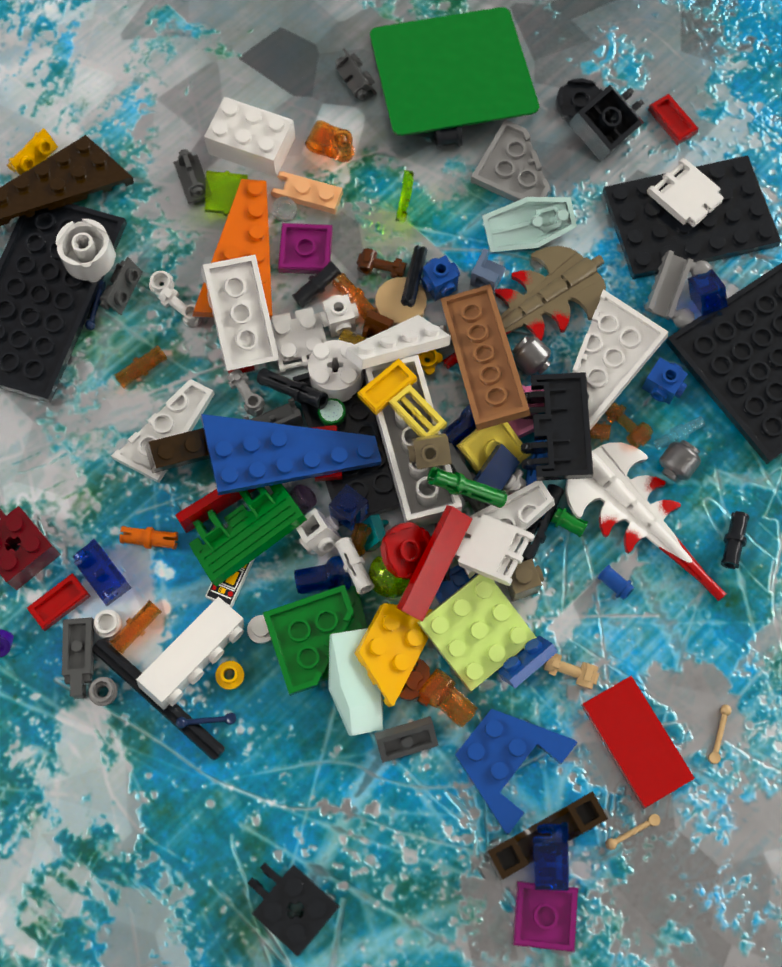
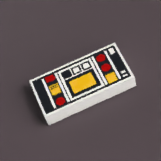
M255 559L217 587L211 582L205 595L206 599L214 601L219 597L232 608Z

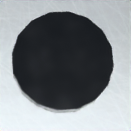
M583 78L572 79L558 90L556 98L557 111L563 119L570 122L583 107L603 90L599 89L596 83Z

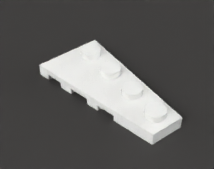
M416 315L348 347L346 358L363 370L395 361L398 358L402 359L449 346L451 336L441 330L439 326L430 323L420 315Z
M190 379L166 402L167 405L159 413H154L147 420L148 423L138 433L135 432L128 439L129 442L120 450L117 449L111 457L117 462L160 483L167 470L152 474L145 446L149 441L192 431L201 414H203L215 395L214 391Z

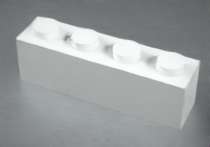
M217 597L136 679L139 688L163 710L169 704L174 706L184 694L182 691L190 683L194 685L203 676V669L210 662L214 664L221 658L224 653V647L229 642L235 643L244 632L243 617L221 598Z

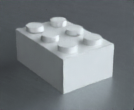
M227 97L223 98L204 136L208 154L277 177L296 138L294 121L292 119Z

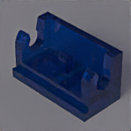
M95 539L91 540L88 545L73 556L75 565L106 606L132 588Z
M562 822V824H541L537 826V832L550 833L551 835L534 837L535 890L569 891L568 822Z

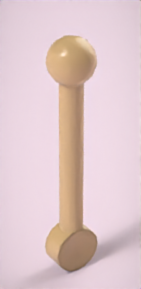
M722 705L720 708L722 716L714 749L708 755V761L712 764H717L721 760L719 749L727 717L732 712L729 705Z
M652 814L648 817L647 821L617 838H608L605 842L606 848L614 850L617 844L645 828L658 826L661 821L660 817L657 814Z

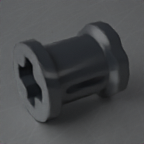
M461 126L434 131L437 149L452 144L462 146Z

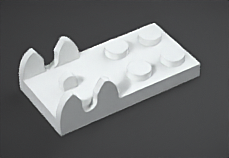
M256 254L202 265V278L207 286V299L213 312L226 371L279 360Z

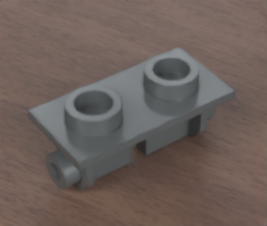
M343 48L342 50L346 56L339 57L335 61V68L345 82L353 76L346 84L355 98L365 99L368 95L367 92L370 90L376 95L377 92L372 86L375 81L367 70L365 72L361 70L360 67L363 65L361 60L355 53L350 55Z
M187 149L181 150L178 161H174V165L188 204L212 197L198 155H192Z
M129 257L125 261L122 260L121 263H117L110 279L113 285H107L99 299L102 308L109 310L112 307L119 315H122L143 273Z

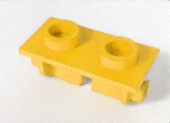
M43 128L39 133L35 132L34 137L13 158L8 159L7 167L12 172L16 171L21 175L46 160L58 146L46 129Z

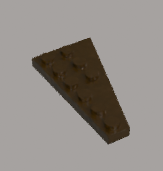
M85 135L0 187V226L9 224L11 219L25 215L26 218L34 216L35 211L48 208L50 211L87 199L88 194L101 190L103 193L113 191L112 187L123 183L125 186L134 184L133 176Z

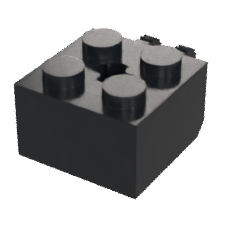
M610 84L569 122V126L600 161L606 158L644 123L636 111L645 103L640 99L630 106L625 101L634 93L631 87L620 95L613 85Z
M264 863L260 867L262 872L277 884L269 893L257 879L251 878L248 881V884L264 899L252 915L298 957L341 906L296 865H292L286 874L281 877L267 863ZM301 902L304 905V908L301 909V911H304V915L302 917H292L290 915L292 911L289 909L290 905Z

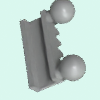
M669 250L662 257L663 262L658 268L659 272L655 276L656 281L651 287L652 291L648 295L649 300L644 308L646 311L667 320H674V324L682 329L695 320L694 313L687 308L676 310L687 276L691 272L695 280L706 281L712 275V266L704 260L693 262L690 258L685 260L674 255V252Z

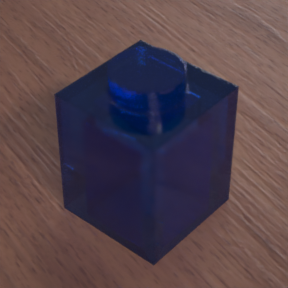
M713 269L688 278L690 299L703 316L728 307L726 286Z
M346 484L329 504L330 515L350 531H353L369 512V501Z

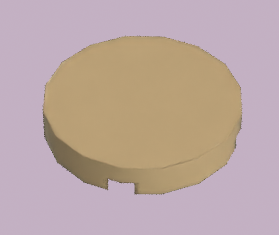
M395 277L387 280L379 287L375 296L377 313L394 320L393 325L402 323L416 315L423 317L427 307L426 293L420 284L415 305L408 307L401 304L407 277Z

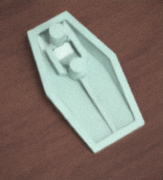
M525 197L482 215L490 252L539 248L577 227L571 197Z
M368 628L330 634L329 691L349 736L383 730V694L377 684L373 685L367 675L366 668L360 664L354 654Z

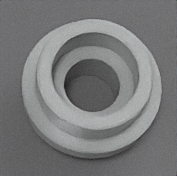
M108 677L95 679L88 689L90 700L98 706L111 704L118 694L116 683ZM103 687H107L108 694L104 697H100V689Z

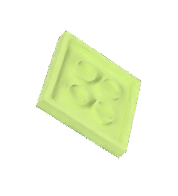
M477 574L428 613L423 622H417L469 691L474 690L501 668L507 659L523 650L528 641L537 638L494 580Z

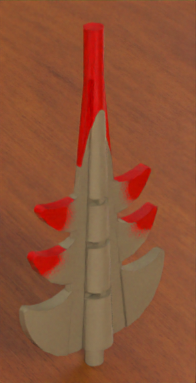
M545 247L533 252L531 259L540 263L547 270L548 275L546 277L531 270H521L511 274V278L526 289L527 293L524 296L513 289L501 288L494 291L495 296L500 298L509 307L500 315L506 335L525 326L534 336L542 341L545 330L543 315L551 317L559 326L560 332H565L571 316L569 301L579 304L586 312L588 320H592L603 289L606 291L604 279L597 272V268L604 264V259L598 255L590 260L568 247ZM455 352L442 360L443 365L447 369L458 363Z

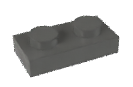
M430 716L374 733L382 762L438 746L434 725Z

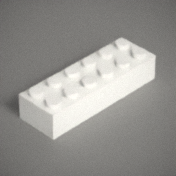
M415 355L400 359L417 376V382L412 387L434 409L419 356ZM395 361L366 368V383L368 384ZM409 394L405 396L433 426L437 424ZM399 401L398 403L407 411V413L426 432H428L425 426L401 403V401ZM389 405L376 415L405 523L412 522L419 527L438 523L447 505L453 506L462 512L459 494L453 495L444 488L428 484L427 477L433 467L417 469L415 463L409 462L407 446H412L411 438H418L419 436ZM450 464L436 466L439 469L452 473Z

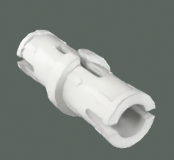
M344 537L335 543V547L343 560V569L346 574L350 575L357 593L365 594L374 588V584L364 567L366 562L363 557L359 556L352 538Z

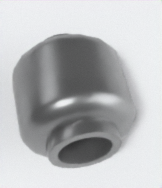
M525 336L511 351L514 354L513 358L516 366L529 376L536 372L541 375L551 364L548 361L551 356V350L536 336L530 338Z
M685 440L672 442L659 459L661 466L664 468L662 473L674 482L678 478L681 480L690 479L701 463L700 451Z

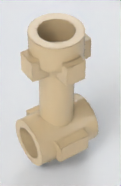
M557 653L544 664L543 670L549 671L548 674L556 676V673L560 672L577 678L575 684L592 690L593 685L597 684L599 667L582 662L581 667L561 661L562 655Z

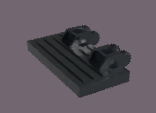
M586 372L531 375V390L544 391L525 392L527 403H544V407H530L531 416L521 419H533L534 440L547 441L523 443L521 445V452L523 454L547 453V458L523 460L522 469L536 470L537 481L593 478Z

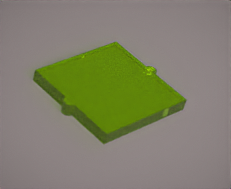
M206 171L205 212L221 213L224 216H228L241 179H248V175L234 174L229 171H225V173Z

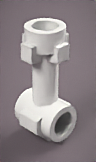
M165 287L158 296L161 305L165 308L171 305L184 316V324L192 328L198 327L202 323L201 317H192L195 305H186L177 298L179 296L177 290Z

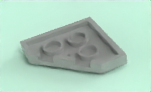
M505 119L472 174L471 182L513 202L525 197H547L550 192L549 183L545 180L541 170L542 165L536 150L533 149L530 142L528 130Z

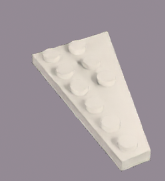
M604 289L572 369V373L586 372L590 430L665 341L669 333Z

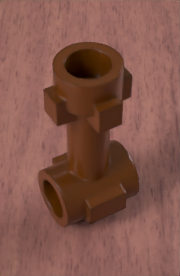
M365 248L362 253H359L357 269L361 273L371 274L373 268L391 272V278L404 277L407 263L402 262V259L396 258L394 262L378 259L377 252L369 248Z

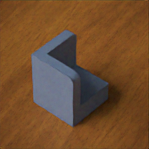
M484 248L471 272L470 285L478 288L491 284L493 293H495L494 291L497 289L506 268L488 260L489 250Z

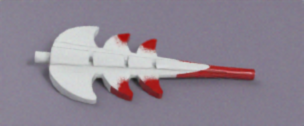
M622 442L603 444L593 450V478L567 479L565 495L572 513L580 519L584 509L590 503L601 500L604 504L599 514V527L603 537H608L612 527L618 522H628L629 525L624 534L626 553L629 554L635 544L646 537L697 579L720 601L727 593L703 570L664 522L665 517L679 509L681 504L673 500H660L652 504L647 501L649 494L658 488L664 487L666 482L649 475L637 476L633 479H629L627 476L632 466L646 461L648 456L638 448Z

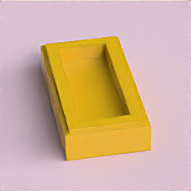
M398 358L358 391L357 396L377 415L409 384L412 386L417 382V376Z

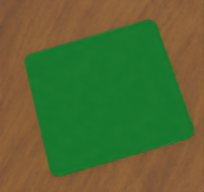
M498 7L379 26L370 31V39L391 127L396 135H411L532 115L539 110V102L515 25L507 8Z

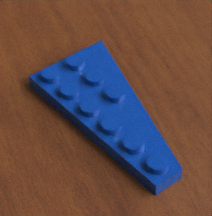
M201 414L218 495L378 466L382 462L375 436Z

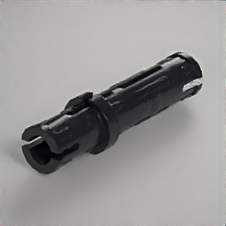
M265 368L261 369L257 374V383L291 396L298 403H308L318 409H323L328 403V394L311 388L310 384L306 382H296Z
M549 484L547 490L554 499L555 505L546 512L544 519L540 517L526 530L534 535L537 531L533 543H528L522 555L524 557L523 561L533 560L540 544H543L546 540L545 533L564 494V490L555 484Z

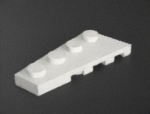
M535 481L507 496V501L502 508L490 505L469 517L476 516L481 518L482 514L527 530L555 505V502L542 481ZM464 568L469 579L476 574Z

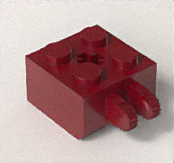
M19 506L7 515L0 508V575L10 586L18 590L61 555Z

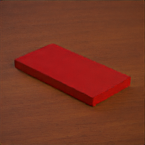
M632 676L581 705L643 809L695 779Z

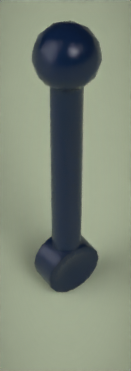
M100 281L90 318L85 323V327L88 330L95 328L94 320L100 303L99 299L106 287L105 281Z
M228 713L221 717L195 719L179 717L176 720V726L178 728H185L186 725L219 722L231 725L236 722V715Z

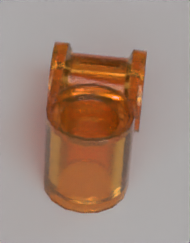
M324 121L315 122L305 141V146L311 152L324 155L339 162H348L355 154L354 146L352 145V134L346 129L335 127Z

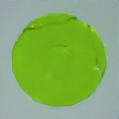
M404 170L395 216L396 222L404 223L408 214L406 212L410 203L414 180L413 171Z

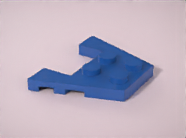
M491 709L458 750L455 757L475 788L479 791L504 833L508 835L524 812L500 793L535 746H538L559 764H562L578 742Z

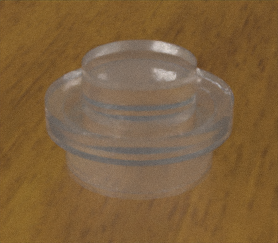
M280 197L272 205V214L276 220L288 222L296 216L297 206L290 198Z

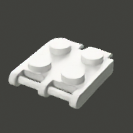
M685 158L678 162V166L674 170L666 172L663 175V179L657 185L650 186L647 189L649 196L683 225L688 222L693 227L707 216L706 214L712 212L722 203L724 199L719 194L721 188ZM681 169L684 170V171L681 172L677 177H675V175H676ZM665 183L668 184V185H667L666 187H664L661 191H659V189H660Z
M312 307L295 311L296 319H291L290 312L272 316L273 324L271 325L279 356L277 361L281 374L286 373L285 370L301 366L308 368L309 359L307 357H310L315 345L327 341L320 314H314ZM298 359L302 360L299 362L284 365V363Z
M482 514L481 518L471 516L472 521L465 534L470 539L463 538L454 558L458 559L460 567L510 586L513 581L511 576L517 565L522 563L524 559L522 555L528 543L533 541L534 534L485 514Z

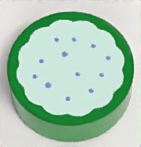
M329 398L327 405L323 409H318L320 421L324 425L338 426L344 421L346 411L344 404L340 400Z

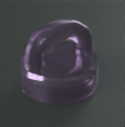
M298 484L289 493L303 514H306L316 505V495L305 485Z

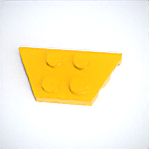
M384 603L377 610L354 654L360 664L366 668L367 675L373 685L377 684L385 697L383 700L385 705L392 707L397 701L429 638L417 622L419 620L397 609L398 605Z

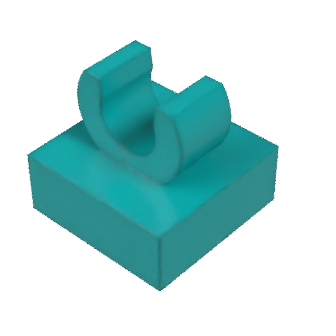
M379 514L369 516L357 527L366 552L378 549L386 534L384 528L389 524V521L381 520Z

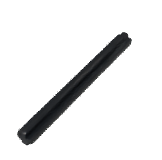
M105 639L98 640L92 648L93 653L209 758L215 761L225 751L224 746L200 724L186 725L185 728H178L176 726L177 718H193L177 704L174 706L169 704L163 710L139 688L136 679L142 674L141 671Z

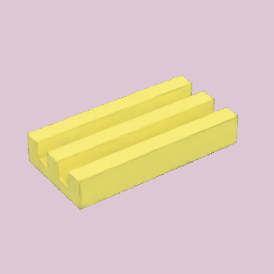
M410 384L389 401V406L419 437L436 435L441 429L443 430L447 427V422ZM407 394L437 423L435 426L405 397ZM399 401H401V403L425 426L428 432H426L407 413V411L398 403Z

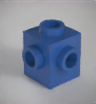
M446 255L439 259L433 258L423 266L421 283L426 292H429L434 301H437L457 291L460 272L454 262L450 263Z
M660 357L647 376L642 389L649 392L655 400L670 404L674 397L680 398L685 391L687 384L684 383V380L688 373L683 371L682 367L678 364L669 363Z

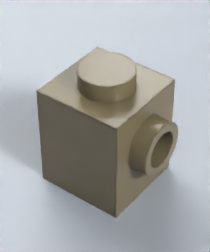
M445 433L411 438L412 446H407L409 462L415 463L417 469L452 464L448 435Z
M532 559L518 564L511 576L513 581L510 586H507L512 601L539 593L541 589V582L544 581V576L539 565L535 566Z

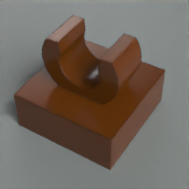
M370 310L365 317L361 338L365 340L366 337L370 338L391 328L394 320Z

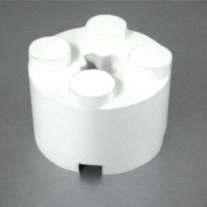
M82 219L81 222L77 223L69 222L62 227L56 237L58 255L66 270L73 277L80 280L97 282L112 268L116 253L105 228L97 221Z
M341 340L318 343L309 357L308 371L311 386L313 389L328 394V399L334 398L341 402L347 401L362 387L363 370L346 358L347 348L353 346L354 344Z

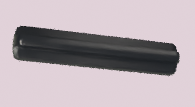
M417 245L414 247L401 299L403 306L413 307L415 305L428 251L425 246Z

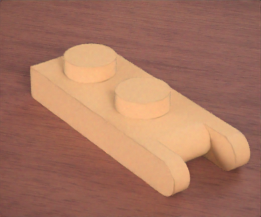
M279 172L277 178L284 181L285 185L283 190L273 188L271 191L273 197L328 213H336L343 195V188L287 172Z

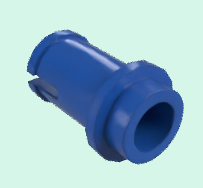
M610 565L606 566L597 577L616 593V598L626 599L635 588L631 585V580H625Z

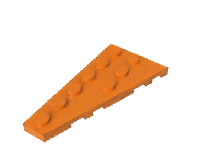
M241 179L211 263L256 254L271 320L272 296L267 181ZM203 283L192 317L214 318L207 299L206 283Z

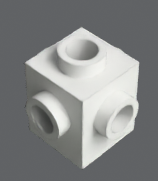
M348 294L343 296L334 295L322 301L324 311L320 312L323 327H328L331 338L345 335L350 331H356L355 319L359 318L356 303L350 302Z
M314 508L305 515L307 520L298 526L296 530L301 537L299 541L308 552L313 550L322 557L332 551L335 543L342 538L337 532L340 526L331 515L325 517L319 510Z

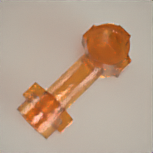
M614 402L605 412L607 420L611 424L617 421L630 433L626 438L632 446L639 448L641 445L644 446L652 438V428L645 422H641L637 426L624 414L626 408L622 404L619 406Z

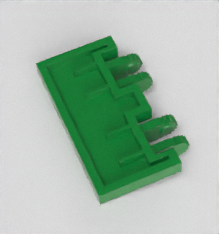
M283 484L269 486L273 491L272 495H270L265 487L256 488L261 494L255 499L251 498L248 490L239 491L250 511L243 504L224 517L228 524L227 528L213 509L207 512L208 518L215 526L209 533L203 522L198 519L193 522L202 540L197 537L189 543V546L210 581L216 587L307 520Z

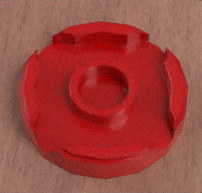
M412 522L397 524L389 529L382 539L380 549L382 561L387 570L396 578L410 580L431 538L429 532Z

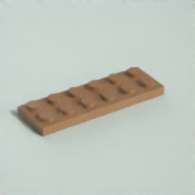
M491 284L441 298L477 430L531 416Z

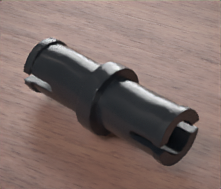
M330 261L315 276L311 275L308 278L309 281L292 297L302 308L305 307L318 293L322 294L325 292L324 288L338 275H341L340 270Z
M732 512L729 530L724 536L723 541L726 544L721 565L728 569L739 568L742 547L746 546L747 538L745 533L750 516L744 512Z

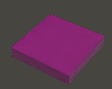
M282 223L278 262L279 273L317 274L331 261L333 225Z
M517 881L512 945L575 952L578 888Z

